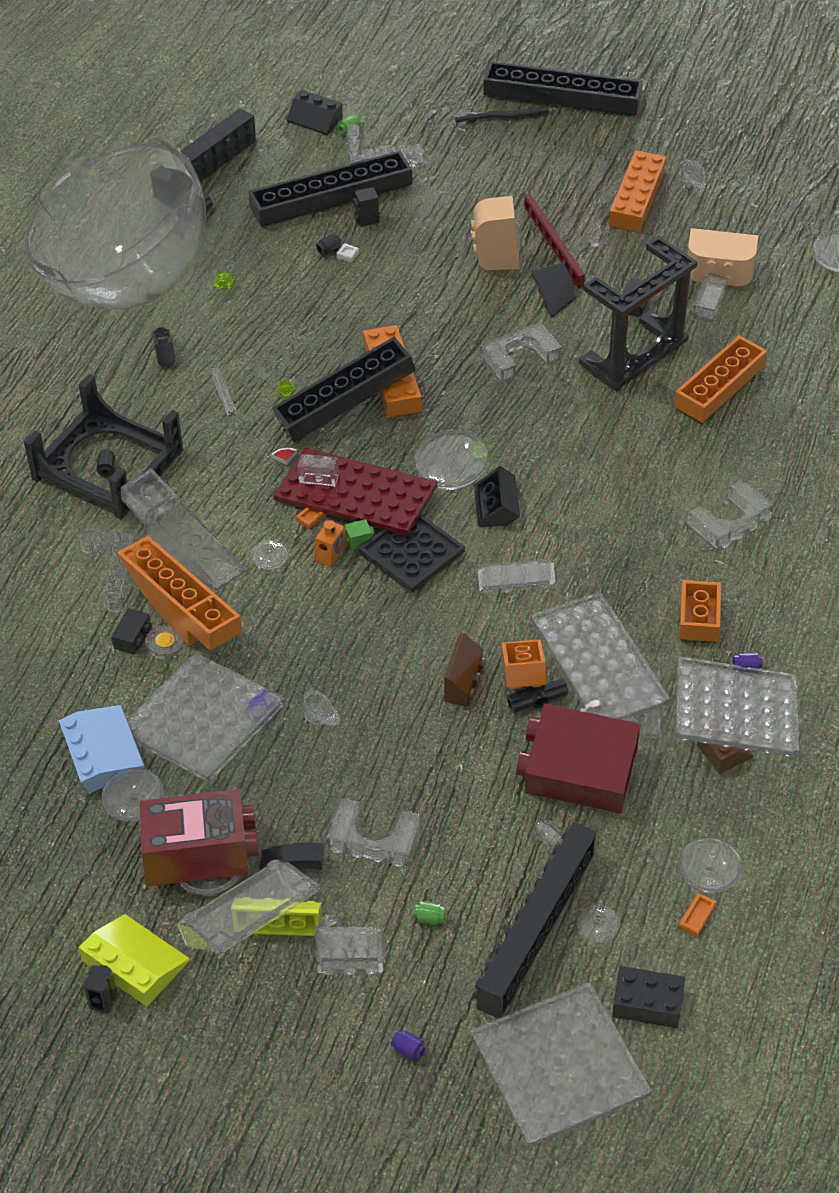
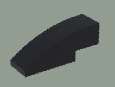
M292 843L262 850L259 869L301 873L302 869L322 870L324 843Z

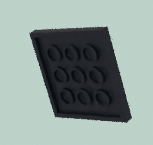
M420 515L408 536L383 529L359 547L361 555L412 593L465 552L463 544L423 515Z

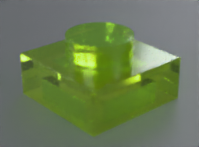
M217 271L214 288L231 289L234 273Z

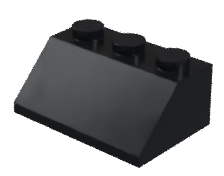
M301 89L293 98L287 122L328 135L343 118L342 103Z
M499 466L474 484L478 526H507L520 517L516 477L514 474Z

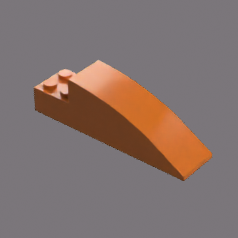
M149 536L117 552V556L144 596L171 629L188 646L200 641L211 651L242 633L241 616Z

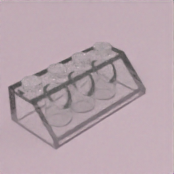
M549 558L474 565L477 588L479 591H483V594L494 593V589L510 592L516 587H520L521 590H530L532 586L539 585V588H550L551 584H556L554 561Z

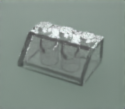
M316 927L318 973H383L382 927Z

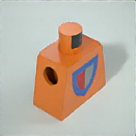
M331 520L324 523V527L315 539L314 561L332 567L348 544L344 526Z

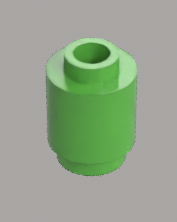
M351 115L339 121V133L347 136L357 131L361 126L359 117Z
M420 901L419 905H415L414 917L417 918L419 923L443 924L446 907L438 903Z

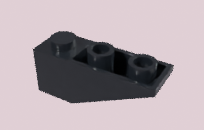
M165 327L156 328L155 331H152L158 365L175 362L170 330Z

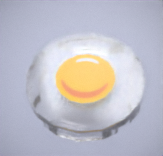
M161 625L147 633L145 645L151 655L166 659L172 655H178L183 650L184 639L171 626Z

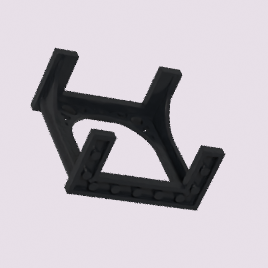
M660 236L646 243V250L666 262L667 265L624 294L619 293L597 277L583 285V291L613 312L610 350L607 358L603 359L590 350L579 358V364L615 390L689 340V335L684 330L691 271L697 267V261ZM676 282L671 315L661 316L651 309L639 318V323L659 337L639 353L630 354L626 346L629 313Z
M88 374L78 385L83 411L53 440L52 444L44 450L41 433L36 430L25 439L24 445L32 480L36 482L41 478L107 507L114 511L115 518L122 520L182 453L183 442L179 412L172 410L162 420L164 432L162 434L134 422L113 410L98 393L95 376ZM93 423H95L97 425V428L94 430L89 429V427ZM101 433L121 434L161 451L129 488L126 470L121 468L109 478L110 491L79 478L69 466V456L73 448L85 438ZM57 461H63V462H64V463L61 464V465L54 466V464H55Z

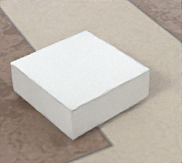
M344 243L337 252V258L352 262L358 255L359 248Z

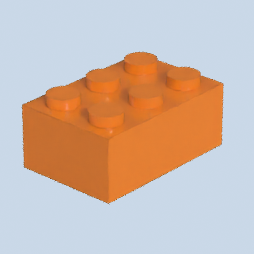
M682 580L679 639L718 642L721 583Z
M541 639L502 643L503 666L507 688L519 689L522 686L540 687L547 684Z

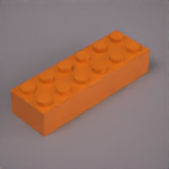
M635 150L610 209L609 226L641 233L665 173L666 156Z
M397 325L363 331L365 352L370 351L394 336L404 347ZM414 373L409 374L379 392L387 418L422 412L421 394Z
M738 335L675 391L674 407L703 423L765 367L767 350Z

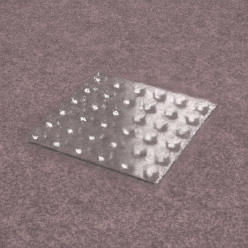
M194 653L127 719L135 743L210 782L286 703V699L284 696Z
M678 656L675 738L798 757L799 734L796 674Z
M590 982L470 1030V1036L528 1148L647 1098L652 1094L649 1085Z

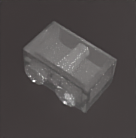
M301 454L297 466L300 483L336 485L339 476L337 457Z

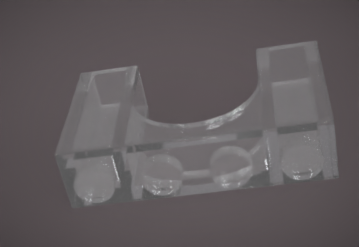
M542 322L480 345V358L500 383L516 377V363L508 355L509 352L515 349L524 348L534 351L546 365L561 360L562 346Z
M743 479L729 487L727 500L742 512L743 516L741 518L731 521L719 519L703 505L687 513L686 526L716 552L726 548L734 540L740 539L748 531L754 530L759 524L767 522L772 516L773 504Z
M341 798L327 838L328 850L335 853L353 855L357 858L373 859L376 862H387L396 866L409 867L422 827L421 814L401 811L394 832L383 840L373 841L363 838L356 831L362 814L361 802Z

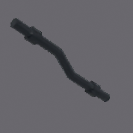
M535 106L512 112H470L466 115L455 116V122H474L477 119L490 117L515 118L528 115L532 117L537 116V114L548 113L549 108L548 106L539 108Z

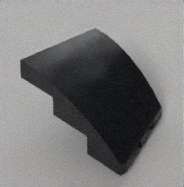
M563 262L532 271V278L538 285V292L544 300L545 309L551 317H554L558 310L564 309L567 304L576 299L571 278Z

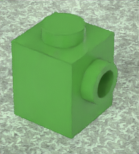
M367 520L345 524L350 550L358 549L374 537L373 527L368 525Z

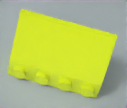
M126 914L93 932L79 947L81 959L90 967L93 965H105L111 968L115 985L146 1007L190 961V958Z

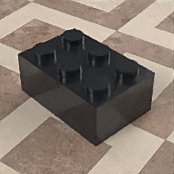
M620 966L612 1017L678 1028L685 976Z

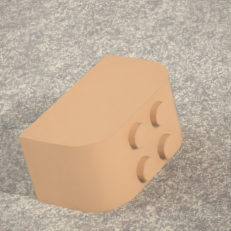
M513 196L487 198L478 202L474 208V220H471L472 230H475L472 231L473 243H476L473 244L474 254H478L480 266L485 270L520 269Z
M691 228L687 255L697 261V267L691 271L690 278L697 282L730 286L748 284L753 278L758 235Z

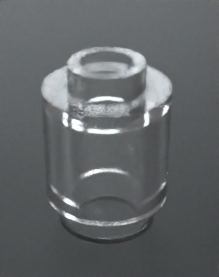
M542 820L536 825L535 836L546 846L555 849L557 844H561L563 832L550 820Z

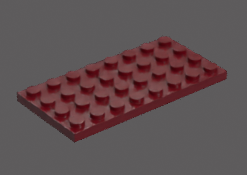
M305 447L273 497L275 501L301 508H309V510L354 522L367 520L369 526L408 536L437 489L438 482Z

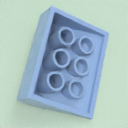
M121 705L79 711L59 720L80 781L89 794L145 768Z

